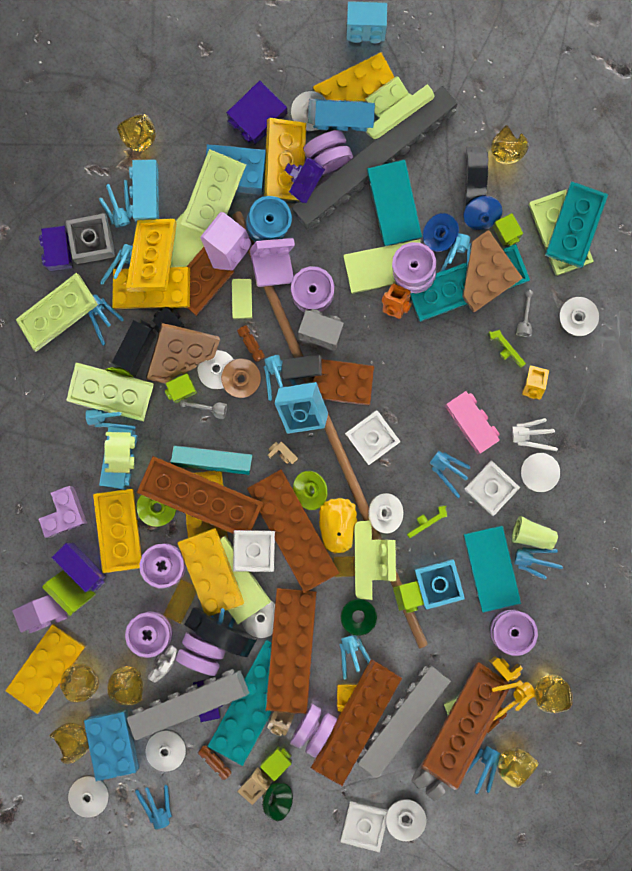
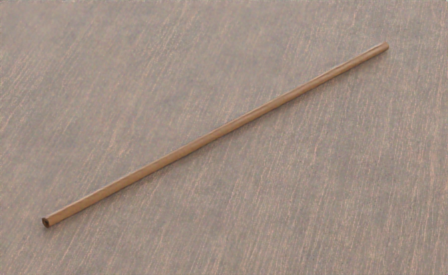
M242 212L234 213L232 215L234 221L246 229ZM249 236V239H250L251 244H252V246H253L255 242H254V241L250 238V236ZM263 286L293 357H304L274 286ZM313 377L303 378L304 383H312ZM328 414L324 428L363 520L367 521L369 520V506ZM372 526V540H383L380 532ZM397 571L396 581H390L392 587L402 585ZM403 610L419 649L427 646L428 643L415 613H407L406 610Z

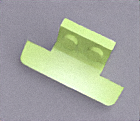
M396 76L365 98L366 102L375 103L374 114L378 119L374 122L373 128H367L366 133L371 138L378 139L430 102L435 96L433 90L427 84L411 95L400 78Z
M370 520L359 521L355 524V594L359 599L372 600V580L396 581L395 540H372V525Z

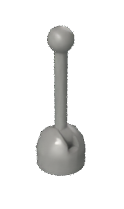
M527 290L525 293L527 300L524 321L520 322L516 328V335L522 337L532 336V326L527 321L533 291Z
M185 399L180 401L182 407L191 406L212 411L213 415L217 418L225 419L226 403H216L211 407L187 402Z

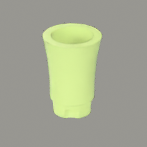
M519 516L514 525L511 540L513 543L553 550L557 543L558 535L556 531L548 527L541 526Z

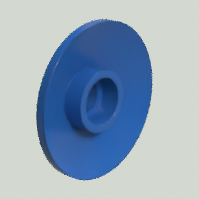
M481 196L475 198L465 207L463 213L464 221L468 227L474 230L489 229L493 227L495 221L501 218L502 206L494 197Z
M447 213L433 216L424 227L423 240L425 245L435 252L449 249L455 243L456 237L459 234V226L456 219Z

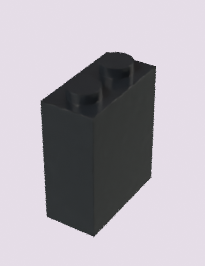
M133 320L112 364L127 370V372L136 377L156 337L153 331L154 328L143 320L139 322Z

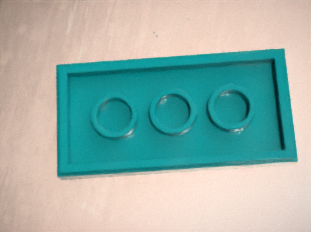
M401 160L367 168L383 245L388 246L421 238L422 233L406 161Z
M571 181L545 256L582 269L608 194Z
M503 526L463 534L481 612L521 604Z

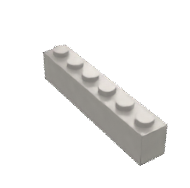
M430 664L428 667L424 666L418 673L419 679L416 683L412 682L405 691L407 695L404 699L400 698L393 707L395 711L391 716L388 714L381 723L383 725L379 732L374 731L369 738L370 744L367 748H363L358 757V765L376 779H378L451 682L449 678Z
M231 669L222 673V678L216 680L214 676L203 681L205 684L203 686L192 685L185 689L186 693L180 695L179 692H175L167 696L168 700L161 702V699L149 703L150 707L147 709H143L142 706L132 710V715L126 719L135 741L246 696L249 690L241 670L234 672Z

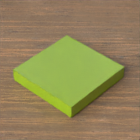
M64 570L42 586L70 616L96 595L93 591L85 592Z

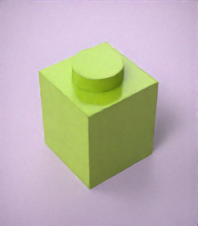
M513 213L495 221L493 224V229L503 247L508 244L512 246L520 242L523 232Z
M184 374L166 383V395L169 400L173 399L175 403L197 394L188 374Z
M418 581L393 587L399 611L406 610L407 613L417 611V606L424 605Z
M277 746L261 762L260 767L275 781L292 764V755L284 747L281 749Z

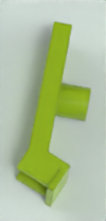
M500 330L488 332L490 341L496 339L504 348L499 353L504 360L511 356L520 368L526 364L503 337Z
M447 506L437 507L438 514L427 520L424 514L418 517L417 521L420 526L409 532L407 536L412 538L436 521L447 517Z

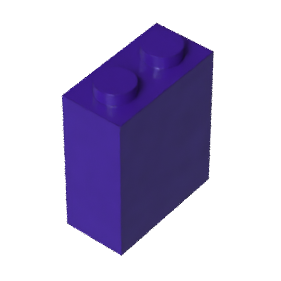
M260 80L226 112L228 124L233 129H239L242 132V138L248 143L251 141L254 145L267 134V119H283L288 114L287 107Z
M65 543L51 557L85 592L97 591L105 584L104 579L107 576L102 573L97 565L75 543Z

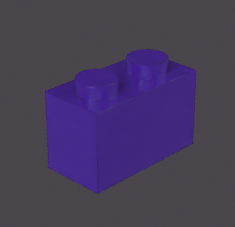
M65 226L42 228V235H39V241L44 249V254L41 255L43 266H46L49 271L73 268L67 228Z

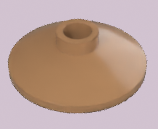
M235 359L224 367L221 381L224 389L230 395L237 398H245L257 391L261 382V375L258 367L252 361ZM244 376L245 381L240 383L238 377Z

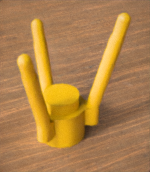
M519 680L516 683L492 688L493 692L515 688L513 692L515 700L499 711L493 721L501 717L516 704L518 706L515 708V711H519L530 699L535 697L533 686L528 682L522 683Z

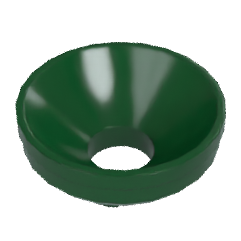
M364 599L349 601L341 611L342 626L352 635H366L376 625V610L370 602ZM359 610L364 613V620L362 622H355L352 616L355 611Z
M274 783L262 795V806L266 817L274 821H281L288 815L293 802V794L287 784ZM272 795V802L269 804V800Z

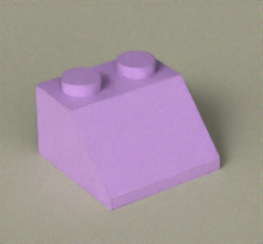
M224 212L218 214L200 237L213 268L233 271L252 246L246 229Z

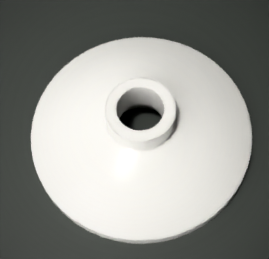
M307 91L298 95L293 101L291 116L293 121L306 123V131H316L319 129L313 128V125L308 123L307 109L309 99H326L320 93Z
M574 297L566 301L562 306L559 314L560 323L569 334L584 336L596 328L599 322V312L591 300L584 297ZM576 314L580 315V321L575 320Z
M217 350L214 358L198 364L197 372L199 379L205 386L211 389H223L221 381L223 369L234 359L228 353ZM216 365L220 366L219 372H214L213 367Z
M384 493L372 500L369 507V520L375 530L381 533H391L400 526L403 520V507L396 496Z
M271 601L268 605L242 621V625L247 633L257 638H265L273 634L275 603ZM263 615L265 617V620L263 622H259L257 620V616Z
M167 730L157 732L149 739L146 745V758L149 764L159 771H172L179 767L185 758V743L175 732ZM162 749L168 750L167 756L162 755Z
M85 776L76 780L68 794L70 807L76 814L82 817L97 816L105 809L109 799L106 785L103 781H96L93 776ZM84 795L90 796L89 802L84 800Z
M408 799L399 800L389 808L386 815V825L390 834L396 839L412 841L417 839L425 830L426 814L417 802ZM404 815L409 816L407 822L402 821Z

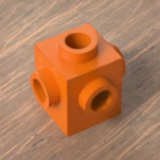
M393 283L388 292H385L381 301L384 303L382 312L401 319L404 312L408 313L411 307V302H409L411 291Z

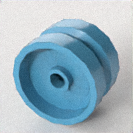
M264 196L253 203L247 214L245 222L247 234L255 242L283 239L291 226V210L286 202L278 197Z

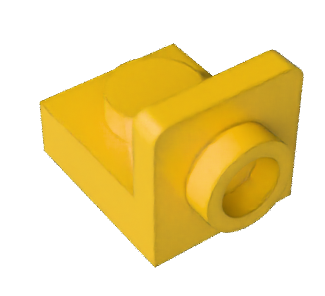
M530 365L522 395L532 399H541L546 390L549 370Z
M494 656L489 661L507 682L509 680L514 681L521 675L520 671L523 668L519 664L508 670L510 665L503 657L499 659Z
M337 684V711L342 712L357 684Z

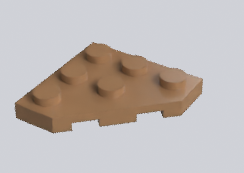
M489 230L473 240L470 247L471 251L462 297L473 313L522 279V276Z
M162 323L146 379L166 384L175 376L196 368L203 361L211 360L215 357L220 338Z

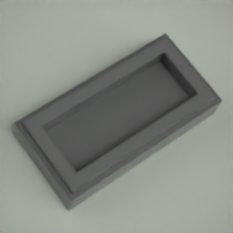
M312 355L282 360L283 379L292 380L322 376L321 356Z

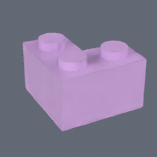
M67 486L51 492L57 512L39 518L45 538H51L87 524L73 486Z
M50 595L12 610L21 633L27 630L29 633L50 626V621L54 619L56 623L67 619L68 614Z

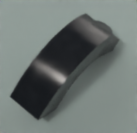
M466 147L464 210L472 200L487 194L488 152H486V147Z
M193 607L184 623L186 627L194 631L195 635L241 657H248L257 639L243 630L231 628L196 607Z

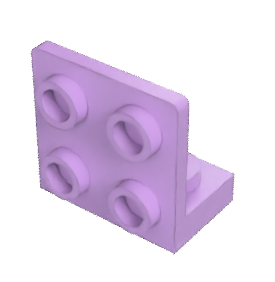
M293 238L256 241L250 248L258 287L291 284L294 275L289 252L295 246Z

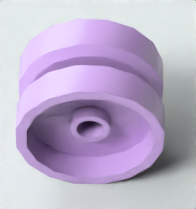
M341 130L324 133L312 139L304 146L306 157L313 159L325 168L322 175L339 170L353 158L350 147L344 146L346 138Z
M411 242L401 246L394 254L392 262L395 283L410 290L411 293H420L432 286L436 278V258L433 251L422 243Z
M309 266L295 274L291 282V296L297 308L303 312L306 310L311 311V309L324 312L331 305L334 298V283L326 270ZM313 288V290L316 289V291L312 293L309 291V289Z
M157 544L148 548L140 561V573L143 579L149 585L156 588H168L177 584L184 577L187 569L180 549L171 544ZM162 562H166L165 566L167 567V569L161 568Z
M515 609L504 610L494 617L490 625V637L494 645L501 651L512 656H518L529 652L535 646L538 630L534 620L529 615ZM513 629H517V632L514 633L515 636L511 635Z
M154 611L144 612L134 617L128 624L125 633L126 643L130 650L136 655L146 658L157 656L164 651L171 643L173 636L172 625L167 617ZM149 630L152 631L151 637L147 636Z
M186 632L182 644L188 649H179L175 660L197 672L216 676L220 665L213 659H223L226 651L193 633Z
M311 704L307 714L304 715L290 744L301 748L309 739L305 751L315 758L327 741L337 718L327 713L318 722L321 708Z

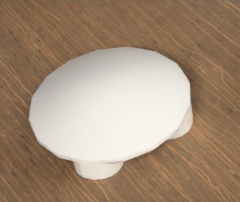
M536 453L523 461L521 477L528 489L535 492H546L557 485L560 478V468L558 462L552 456L546 453Z
M170 645L165 654L160 653L154 662L157 665L148 675L149 680L155 683L170 671L177 654L175 647Z

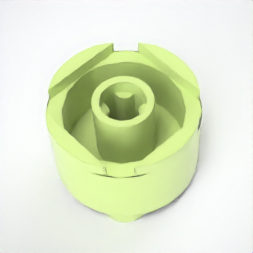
M106 432V436H110V439L105 440V464H109V468H105V472L130 473V469H134V457H130L131 449H135V437L131 436V433Z

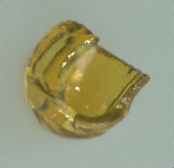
M138 114L129 117L117 126V131L123 143L135 151H144L151 147L155 141L156 130L153 122L147 115Z
M505 125L491 143L492 155L498 162L504 165H511L521 160L529 148L527 138L521 133L517 139L508 125Z
M84 663L68 667L60 680V688L65 698L74 703L90 699L99 689L100 684L96 672L92 667Z
M129 666L116 669L111 674L107 684L109 698L114 703L130 706L140 703L143 693L141 672Z
M548 675L537 682L534 695L536 704L542 711L560 713L571 709L573 705L572 691L569 684L562 677Z
M76 723L64 724L49 735L59 746L63 755L60 760L64 764H70L79 760L86 754L89 748L86 729Z
M510 748L501 754L498 761V772L506 784L513 788H520L536 770L539 762L527 751L520 748Z

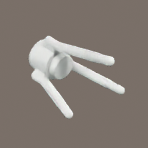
M545 418L517 424V426L512 427L513 442H518V446L525 445L551 451L558 450L556 447L526 441L529 440V435L555 433L554 429L529 431V428H526L546 422Z

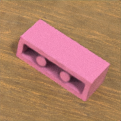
M465 391L447 403L445 408L475 452L480 454L500 441L498 438L500 434L494 426L491 427L486 421L488 416L482 409H478L475 397Z

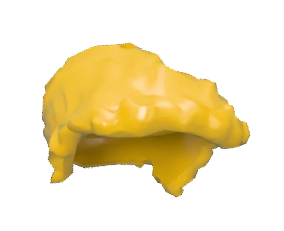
M330 499L320 506L319 525L322 540L326 549L332 553H344L350 550L353 544L357 512L355 510L356 505L351 503L349 499Z

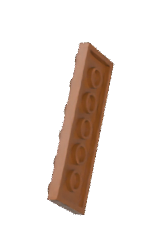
M154 456L151 458L137 491L138 494L234 534V530L252 531L263 505V502Z
M282 469L247 488L253 499L263 502L260 513L269 530L275 531V541L304 593L340 574Z
M281 588L276 590L266 711L307 714L317 593L315 591L304 593L303 590Z
M371 659L338 717L327 741L310 768L343 786L402 678Z
M476 663L420 767L452 789L457 790L509 689L493 692L492 688L510 683L481 663Z

